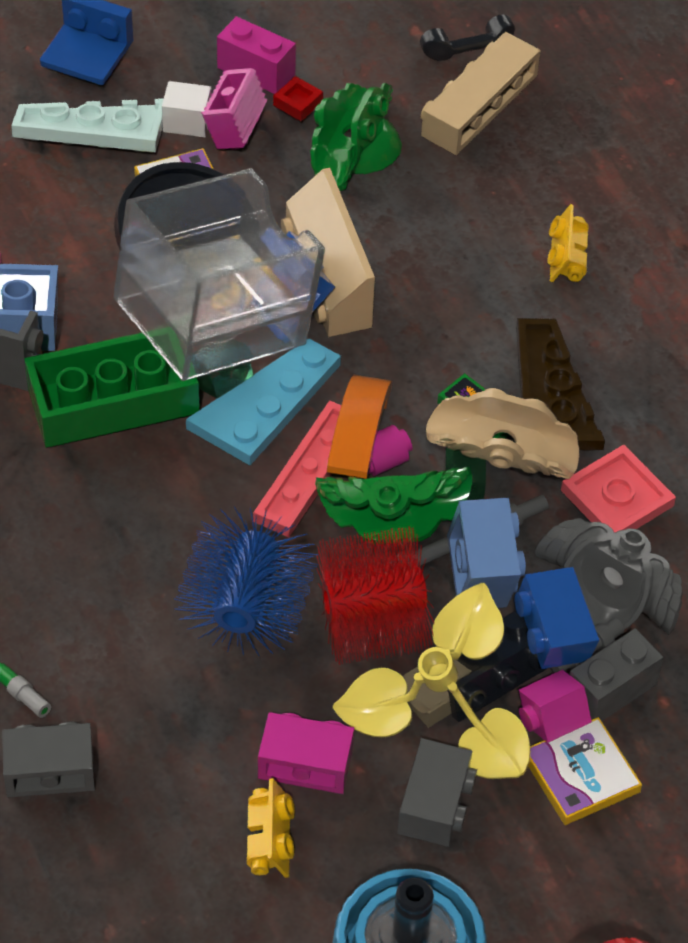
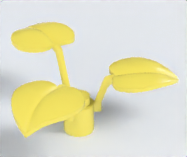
M485 583L477 584L461 592L439 612L432 628L434 634L433 641L436 647L425 650L419 657V673L414 675L415 681L409 693H407V683L401 674L389 668H375L359 676L345 694L333 704L336 714L349 727H354V730L371 737L384 738L394 736L409 726L412 721V711L407 702L416 698L423 683L435 692L449 690L470 722L474 725V727L467 729L461 735L458 747L472 750L470 768L478 769V777L486 779L519 778L524 775L529 765L530 741L521 720L508 710L494 708L488 711L480 721L456 685L458 671L453 660H458L461 653L472 660L485 658L496 651L504 637L502 615Z

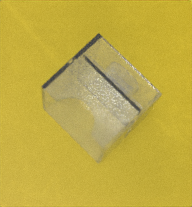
M252 168L126 200L120 243L122 251L119 252L113 298L182 381L306 344L325 247L309 230L302 231L296 239H293L280 229L272 213L268 186Z

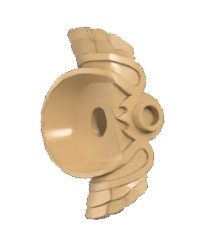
M488 388L469 397L452 396L442 400L435 408L426 427V437L429 442L447 447L453 451L460 450L464 456L470 458L478 457L487 460L498 468L514 467L532 474L540 471L544 475H554L570 479L577 470L579 445L576 432L568 424L557 421L553 412L544 402L538 399H523L507 395L504 391L496 388ZM501 432L508 433L514 438L515 442L504 438H493V436Z

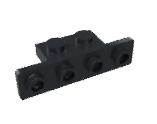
M517 611L503 618L504 637L495 652L478 660L469 659L461 653L460 658L457 660L472 671V673L457 681L456 685L474 713L546 670L541 669L537 654H532L527 642L528 628L524 617H519ZM449 691L452 717L461 722L467 716Z

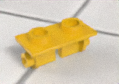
M572 204L567 207L561 216H556L550 225L549 236L552 237V245L547 262L550 265L551 282H554L560 274L567 276L570 281L578 282L587 273V253L584 251L588 245L589 226L584 218L580 216L573 217L574 205Z
M273 778L269 779V790L265 788L255 789L253 795L248 798V829L251 832L263 830V833L248 835L247 865L251 868V873L254 875H266L269 872V868L276 867L287 878L289 877V859L294 857V844L290 836V820L294 818L295 808L290 794L285 793Z

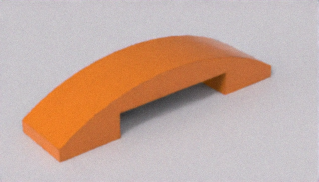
M353 375L351 377L336 423L327 464L328 473L367 479L373 458L376 435L383 410L387 407L393 381Z

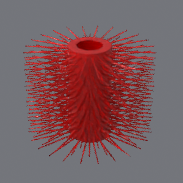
M403 528V545L401 536L398 542L395 531L396 544L394 545L395 540L393 538V548L390 533L389 543L386 540V547L383 534L382 544L379 533L378 543L375 535L376 546H374L373 536L371 537V542L368 536L369 549L366 543V547H364L365 558L362 548V536L361 545L358 549L356 539L354 540V545L353 541H351V552L349 541L347 546L345 541L343 550L341 543V551L339 548L340 559L338 548H336L337 560L335 547L334 557L332 551L331 558L328 545L329 561L328 541H326L324 562L321 546L323 563L321 559L323 568L321 573L324 581L321 578L322 587L320 586V588L322 589L323 599L320 600H323L324 612L327 618L326 626L327 622H329V639L331 626L332 655L334 636L335 657L337 645L338 659V644L342 660V655H344V659L346 656L345 641L349 657V652L351 653L350 641L352 652L354 651L353 640L354 653L356 654V646L358 655L360 650V655L362 654L363 647H365L367 658V637L370 648L369 657L371 656V650H373L374 657L373 643L376 656L378 650L381 655L380 643L382 648L385 644L387 655L388 646L391 653L390 640L392 641L393 651L396 645L397 652L398 642L401 650L402 640L405 653V642L408 649L407 636L410 648L412 647L411 638L415 648L414 635L417 646L419 636L422 649V638L425 645L424 630L428 644L425 623L431 641L426 617L430 628L431 625L425 609H427L433 621L427 608V602L431 605L427 600V591H432L426 589L425 580L428 576L424 579V565L422 570L420 569L421 551L418 567V535L416 564L414 531V555L411 534L409 545L407 530L405 541Z

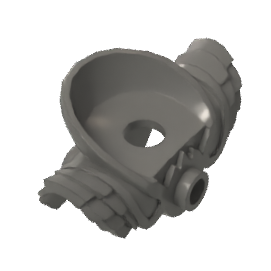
M581 518L564 521L553 527L538 543L535 550L537 558L547 560L549 563L559 565L562 568H574L594 626L599 623L607 624L614 618H617L623 624L624 629H626L643 612L668 635L674 631L679 611L682 607V579L680 575L670 570L669 562L664 557L651 553V543L641 531L630 528L619 530L615 533L607 524L601 522L589 523Z

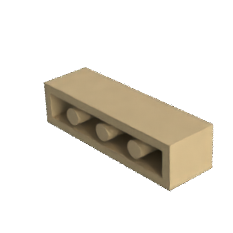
M507 32L501 35L495 42H490L483 54L475 61H470L457 79L449 81L444 87L443 92L434 101L430 100L426 103L421 112V136L457 155L537 77L540 49Z

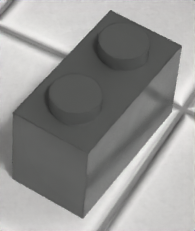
M63 722L55 726L35 727L32 725H21L14 729H2L3 776L7 797L95 791L90 723Z
M421 738L399 812L398 834L449 847L453 831L461 832L464 825L467 806L461 805L463 794L472 795L478 769L470 768L472 750Z

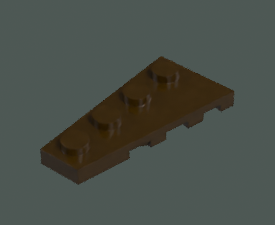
M517 318L516 333L521 398L538 399L544 402L553 412L557 421L568 424L576 432L579 450H604V436L601 430L597 429L594 421L595 414L590 402L586 401L582 392V382L578 372H574L570 362L571 355L556 319Z

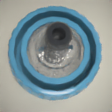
M402 869L376 875L354 890V893L346 899L342 906V911L338 914L333 943H487V935L485 934V924L478 912V907L461 887L433 872Z

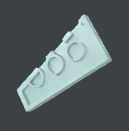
M155 99V105L138 106L137 100H122V106L102 107L100 101H89L78 108H69L66 102L19 104L11 125L12 137L25 138L31 141L61 142L68 145L81 144L98 146L100 148L128 149L136 152H156L163 128L162 103L164 99Z

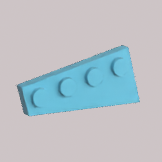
M309 338L186 419V429L244 463L251 465L340 367L341 356Z

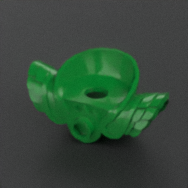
M346 83L345 89L337 90L333 97L324 98L316 106L314 119L318 127L313 132L312 149L310 150L311 166L314 170V175H317L322 169L330 168L339 191L346 189L352 173L370 174L378 172L395 162L400 156L402 142L394 125L383 117L386 116L389 109V101L392 100L391 94L394 91L392 85L383 83L381 88L370 87L366 89L358 84ZM351 128V137L344 136L345 132Z
M465 467L462 469L453 468L448 471H429L416 476L400 475L358 479L352 476L348 477V481H344L343 478L325 477L324 479L316 477L315 485L329 517L341 528L352 526L358 535L362 536L364 541L366 537V542H368L369 536L371 542V537L373 536L374 544H376V535L378 543L379 533L381 544L382 534L384 544H386V540L389 543L390 533L391 543H393V538L396 543V531L398 542L401 536V542L403 543V528L405 541L407 530L409 542L410 534L411 541L413 542V531L414 542H417V535L418 541H422L434 533L442 520H453L459 501L467 500L470 494L472 472L470 467Z

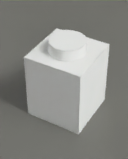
M168 81L162 103L163 132L205 137L208 128L201 112L204 111V107L207 106L206 103L209 102L208 99L211 98V86Z

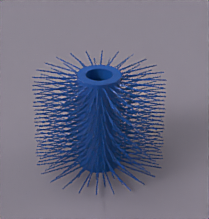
M252 512L251 518L254 531L252 529L251 531L248 530L247 523L245 525L241 514L239 515L246 532H243L224 513L235 531L228 526L226 527L236 533L239 538L235 537L227 529H225L228 532L226 533L221 527L220 529H215L223 532L225 536L218 532L216 533L222 537L214 533H206L211 535V539L216 542L205 539L207 541H200L201 543L199 544H203V548L207 550L200 549L205 552H194L196 554H193L195 556L192 557L200 558L197 561L203 564L196 563L201 566L191 564L198 567H188L197 570L194 571L195 573H190L197 577L190 576L195 579L187 578L186 581H183L191 584L181 583L191 586L192 588H186L196 591H188L191 593L183 592V594L187 595L180 596L197 599L187 600L196 601L189 603V605L199 607L180 608L207 610H177L199 612L187 617L214 614V617H184L182 619L212 618L192 628L217 622L219 625L206 634L212 633L221 626L224 628V631L218 637L219 639L226 630L227 632L231 631L229 646L235 632L237 633V647L238 634L242 647L240 633H245L247 641L249 639L253 649H255L248 632H251L268 649L265 642L261 641L260 634L273 643L275 642L258 631L256 627L263 630L266 634L269 632L275 638L274 640L278 642L274 635L280 638L283 637L272 633L269 628H276L284 632L287 630H284L281 627L283 625L280 623L295 625L296 623L290 622L295 620L289 619L291 616L287 614L295 615L290 612L298 613L301 609L293 608L292 606H294L295 602L291 600L299 601V599L304 598L302 596H305L299 595L302 592L297 590L302 589L295 586L302 587L308 581L295 575L305 576L301 572L305 573L311 570L307 571L303 568L309 567L297 566L293 563L307 565L298 562L309 558H294L291 556L315 557L285 554L290 552L310 554L295 552L294 550L308 547L305 545L315 544L282 545L303 535L276 542L275 538L284 533L286 528L276 536L271 537L269 534L276 524L267 533L270 527L269 524L266 532L263 533L264 516L260 532L256 531V518L254 527ZM302 546L279 550V547ZM285 556L289 557L290 559H282L280 557ZM193 583H198V584H200V585H202V586H204V587L197 586V585H195V584H193ZM189 594H196V595H199V596H201V597L192 596V595H189ZM200 605H210V606H212V608L204 607V606H200ZM264 621L269 622V623L272 624L273 626H270V625L265 624Z

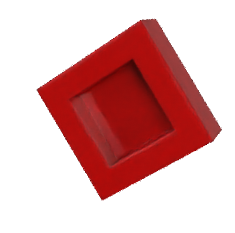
M295 76L273 95V106L302 121L321 103L323 91Z

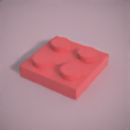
M625 445L620 446L573 474L570 479L563 480L561 491L590 522L607 524L615 533L619 530L630 528L638 529L674 507L676 496Z

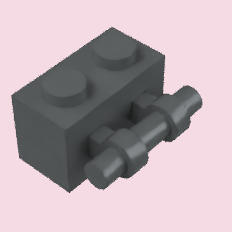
M614 618L607 624L599 623L594 626L599 638L594 652L596 650L600 652L581 663L551 668L554 673L562 669L564 671L570 669V676L585 686L591 720L597 717L601 721L605 720L658 683L663 656L636 628L615 641L614 639L625 631L623 624L617 618Z

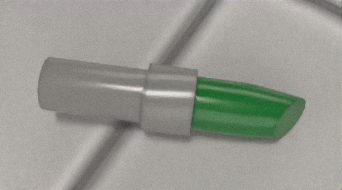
M0 663V682L7 688V692L17 701H22L39 718L45 717L51 710V704L40 696L23 676L17 675L7 665Z

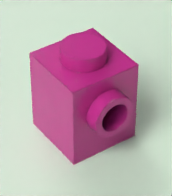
M563 669L519 689L522 703L519 715L523 725L528 731H534L547 743L592 722L585 686Z

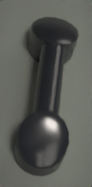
M498 15L490 19L486 24V34L449 41L443 29L433 28L421 36L420 45L427 57L437 61H444L450 59L454 54L486 48L490 42H495L505 32L514 35L515 26L509 16Z

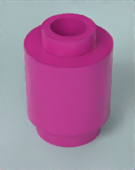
M390 425L377 432L368 475H379L409 461V452L413 450V447L404 429L398 430L396 426Z

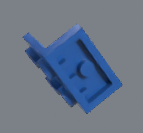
M62 0L64 25L41 56L40 65L103 85L133 42L132 9L104 0Z

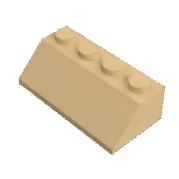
M325 168L286 202V218L281 219V229L285 235L289 231L293 232L306 244L307 247L304 251L311 253L324 265L322 272L335 286L313 311L316 322L323 323L328 337L372 328L375 276L330 168Z

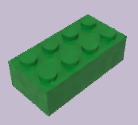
M178 325L24 358L27 388L45 448L193 415L200 410L199 383Z

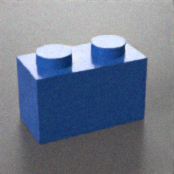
M568 567L525 574L519 591L515 593V608L519 617H524L528 628V646L532 654H537L541 669L581 663L592 657L599 638L574 568Z

